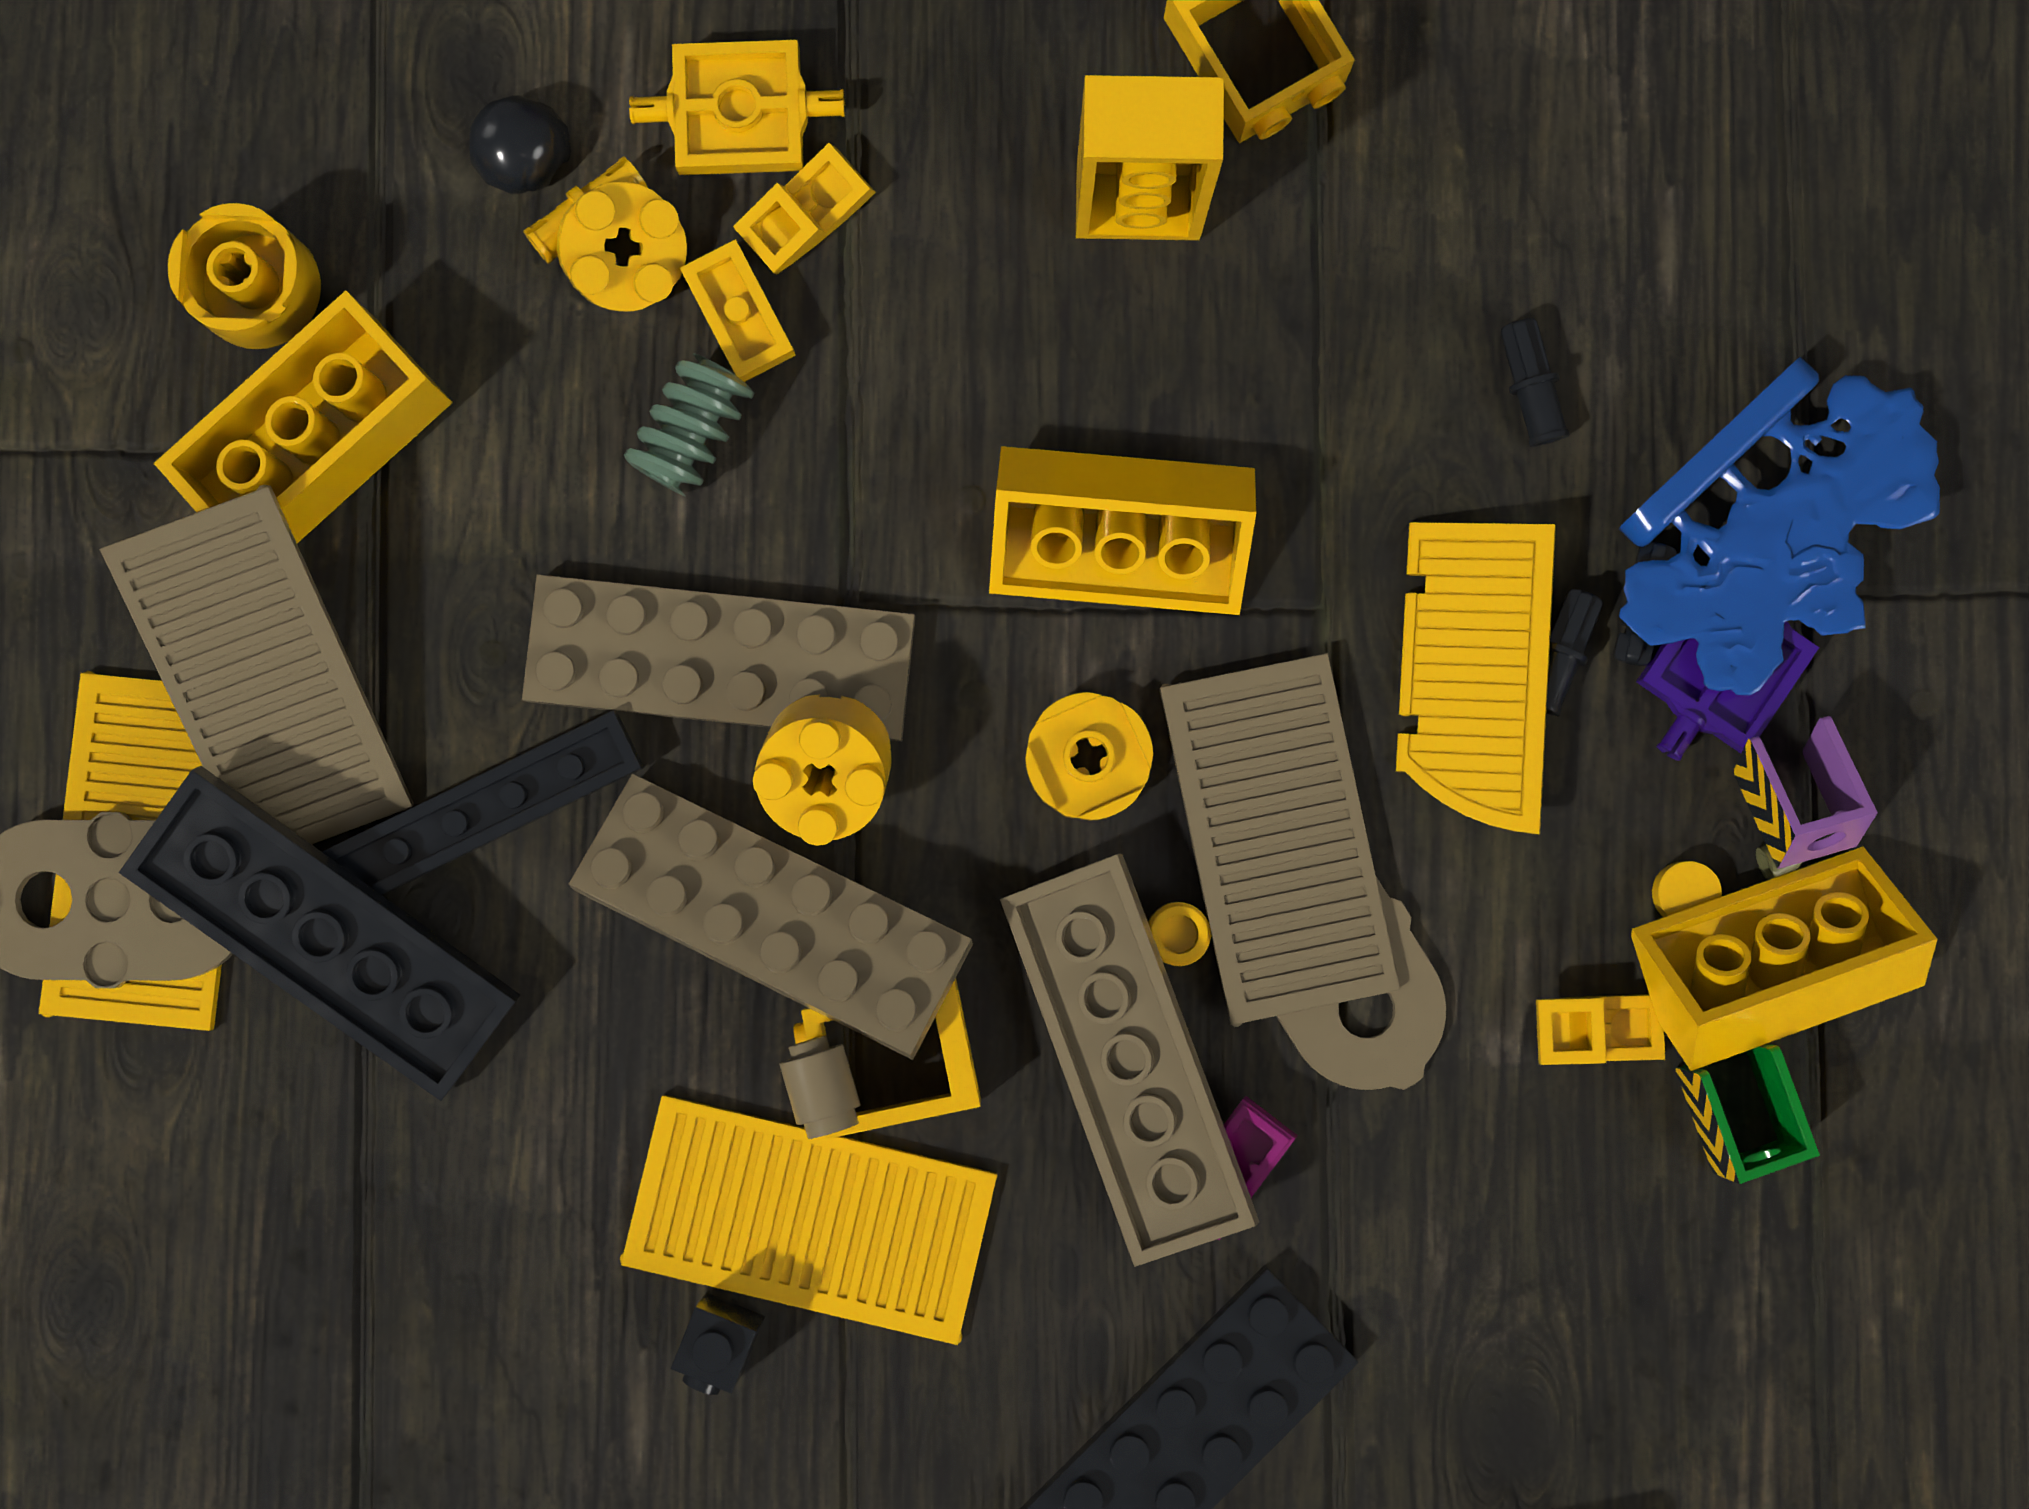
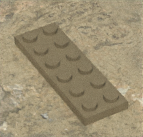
M537 575L522 700L530 703L606 711L614 710L625 713L771 728L777 716L788 705L800 698L819 694V697L839 699L841 696L856 699L869 707L884 724L889 734V739L892 741H902L915 615Z
M634 774L629 778L569 882L574 891L912 1060L973 945L971 938Z
M1116 854L1001 898V904L1134 1267L1255 1227L1259 1223L1256 1210L1123 854Z

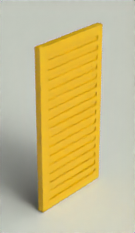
M92 671L81 673L63 820H91L100 812L126 813L133 820H156L190 771L202 766L163 682L97 675ZM57 874L55 877L49 927H53L64 920L70 911L72 903L70 887L65 879ZM222 965L194 978L171 981L129 980L120 988H94L86 980H43L39 1014L44 1017H52L54 1015L211 1031L214 1030Z
M663 1094L624 1253L620 1256V1262L622 1266L958 1345L963 1337L961 1333L997 1173L842 1136L827 1139L825 1135L808 1139L804 1127Z

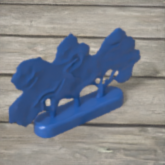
M1800 356L1619 527V530L1638 547L1648 545L1670 523H1673L1681 531V552L1667 561L1651 560L1638 562L1625 570L1626 583L1623 590L1628 603L1620 609L1619 617L1650 646L1669 644L1690 638L1696 639L1699 642L1696 659L1704 677V685L1708 689L1717 691L1731 689L1736 695H1752L1758 692L1775 669L1784 661L1781 645L1784 639V623L1786 621L1800 620L1806 626L1814 628L1821 636L1843 634L1852 630L1866 628L1864 603L1856 594V587L1864 580V557L1859 550L1848 542L1849 532L1855 524L1877 525L1880 528L1900 530L1932 520L1940 514V486L1934 476L1939 464L1937 441L1920 425L1924 412L1923 405L1915 398L1912 388L1885 392L1873 385L1865 376L1845 375L1834 383L1827 399L1829 409L1827 420L1811 425H1794L1791 421V409L1819 382V374ZM1841 418L1847 420L1851 428L1848 432L1836 431L1831 424ZM1762 436H1772L1779 439L1791 451L1790 473L1777 487L1770 490L1757 489L1734 465ZM1820 436L1844 442L1846 449L1838 457L1819 456L1804 446L1805 440L1809 439L1816 446L1822 440ZM1801 455L1812 461L1809 474L1802 472L1798 461ZM1720 477L1737 492V498L1731 507L1727 524L1720 529H1716L1693 521L1685 509ZM1697 545L1710 558L1707 566H1700L1694 559L1693 552Z

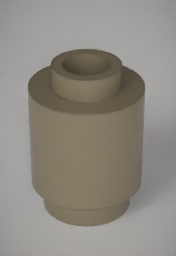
M825 1035L789 1046L791 1059L781 1062L779 1065L796 1124H804L808 1139L829 1135L857 1125L859 1121L855 1108L861 1104L843 1044L830 1047Z

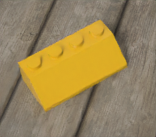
M1001 446L996 486L989 594L1240 615L1256 518L1255 468Z
M1864 846L1635 927L1631 933L1658 1022L1690 1071L1925 986L1938 940Z

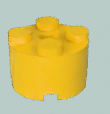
M227 203L213 206L200 213L199 215L202 218L188 231L182 229L170 249L168 278L171 290L177 300L181 302L185 310L196 321L233 345L248 349H266L290 341L310 323L320 299V274L310 250L280 222L254 206Z
M820 694L800 698L788 705L777 716L769 730L759 753L753 776L754 789L764 810L771 819L784 830L801 837L808 844L816 846L826 845L832 840L852 835L871 821L883 800L891 770V745L889 734L884 724L869 707L856 699L841 696L839 699L819 697ZM829 764L835 769V771H832L828 768L822 770V768L826 767Z

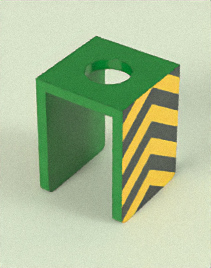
M1767 1043L1746 1051L1778 1140L1742 1153L1738 1152L1709 1072L1703 1069L1690 1071L1687 1065L1675 1069L1713 1174L1738 1184L1820 1156L1783 1053L1777 1045Z

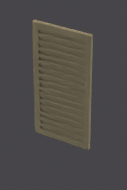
M261 485L256 491L100 548L122 598L205 769L311 845L400 811H407L413 807V800L271 485Z
M1328 653L1175 685L1163 684L1160 687V694L1230 1025L1238 1027L1242 1023L1399 991V981Z

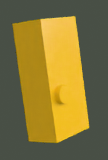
M1085 75L1077 157L1076 238L1200 240L1223 162L1224 77Z
M345 290L155 461L154 465L196 512L256 491L261 485H271L296 543H299L453 402L381 323Z

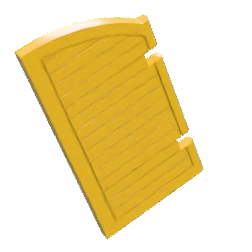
M1409 523L1406 575L1426 576L1425 593L1417 594L1410 592L1405 594L1399 715L1418 716V733L1398 734L1396 771L1406 772L1433 797L1467 817L1490 826L1514 832L1540 835L1556 526L1555 524Z

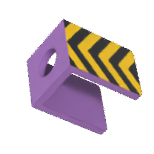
M1830 716L1819 718L1803 749V756L1832 816L1800 824L1759 736L1747 740L1734 768L1735 778L1777 869L1857 847L1878 813ZM1834 833L1833 835H1831V836H1829V837H1827V838H1824V839L1819 840V841H1815V840H1817V839H1819V838H1821V837H1823V836H1826V835H1829V834Z

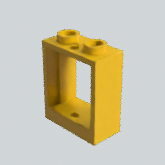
M1167 0L1164 20L1199 77H1224V120L1239 144L1257 134L1260 140L1276 134L1292 120L1290 114L1309 103H1311L1314 109L1320 108L1337 98L1345 90L1346 86L1344 83L1355 59L1319 0H1278L1319 69L1250 109L1246 106L1199 28L1203 23L1244 0Z
M956 978L935 1017L951 1093L857 1112L859 1121L857 1125L826 1135L827 1139L981 1106V1097ZM808 1007L802 1009L803 1022L793 1025L796 1044L825 1036L824 1022L832 1021V1019Z

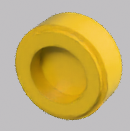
M1694 861L1675 862L1666 866L1658 873L1652 886L1653 903L1663 917L1722 897L1721 884L1716 874L1704 864Z
M1183 902L1165 904L1158 908L1148 921L1161 959L1166 964L1173 966L1192 964L1199 960L1208 949L1211 939L1209 922L1205 915L1191 904Z

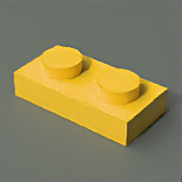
M736 239L680 267L733 372L738 378L745 382L796 356Z

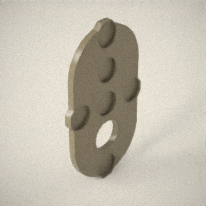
M100 812L91 820H35L25 822L0 834V968L2 970L27 979L86 980L94 988H120L129 980L171 981L201 976L222 965L233 954L119 873L156 820H133L126 813ZM42 872L56 873L65 879L72 895L71 908L67 916L57 925L48 928L36 926L29 921L22 911L20 900L23 888L29 879Z
M1376 877L1400 986L1399 991L1388 993L1393 1004V1016L1389 1025L1380 1034L1372 1037L1355 1036L1342 1025L1339 1017V1003L1278 1015L1276 1017L1302 1058L1311 1068L1328 1080L1359 1090L1382 1089L1390 1086L1405 1090L1423 1078L1425 1064L1432 1057L1440 1043L1446 1021V1001L1438 974L1410 931L1412 917L1402 901L1388 896Z

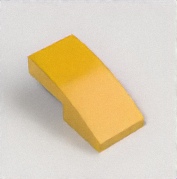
M828 143L785 186L776 183L733 227L770 270L775 274H779L830 235L876 192L834 145Z
M1650 994L1536 999L1538 1062L1540 1065L1665 1060L1664 1030L1658 1022Z

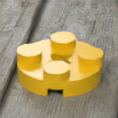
M611 182L601 184L584 193L566 211L558 229L557 254L560 266L566 277L569 278L573 287L588 301L605 309L628 312L644 309L655 302H660L667 298L673 286L682 275L680 267L684 266L686 262L687 243L678 213L668 201L663 200L657 193L645 186L631 182ZM619 228L629 230L630 240L639 243L638 255L629 256L626 266L616 265L615 254L605 251L604 244L606 239L616 238Z
M1090 692L1072 694L1056 701L1043 711L1030 732L1025 757L1027 774L1035 792L1042 801L1063 816L1089 821L1100 820L1116 815L1137 799L1149 778L1153 759V746L1144 722L1127 705L1111 697L1101 696V694ZM1087 739L1092 747L1103 745L1106 749L1107 756L1099 761L1101 769L1099 773L1090 775L1085 767L1078 769L1073 767L1070 758L1078 754L1076 743L1080 740Z

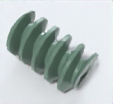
M695 353L692 355L699 363L681 360L675 366L676 373L686 385L668 382L662 389L663 394L673 407L655 404L649 411L661 429L642 426L637 431L638 438L648 451L629 448L624 453L626 461L632 467L682 496H685V494L679 488L681 482L701 486L704 481L692 467L694 460L714 464L717 459L704 444L707 438L727 442L729 438L727 433L717 423L719 417L740 420L742 416L730 401L732 395L752 399L755 394L744 381L733 373Z

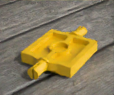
M798 40L672 44L673 76L667 89V96L629 97V105L631 107L629 108L632 124L669 123L675 136V167L679 175L800 171L803 168V134L808 124V117H845L844 89L806 91L800 73V48Z

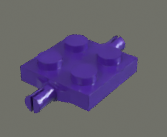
M1786 621L1784 623V639L1781 645L1784 661L1775 669L1758 692L1752 695H1736L1731 689L1717 691L1708 689L1704 685V677L1696 659L1699 645L1696 639L1690 638L1674 643L1661 644L1652 657L1650 664L1646 666L1636 681L1643 688L1666 702L1673 714L1677 716L1666 735L1656 747L1662 753L1668 752V757L1680 761L1682 755L1700 731L1713 734L1739 753H1742L1749 738L1760 737L1819 647L1794 631Z

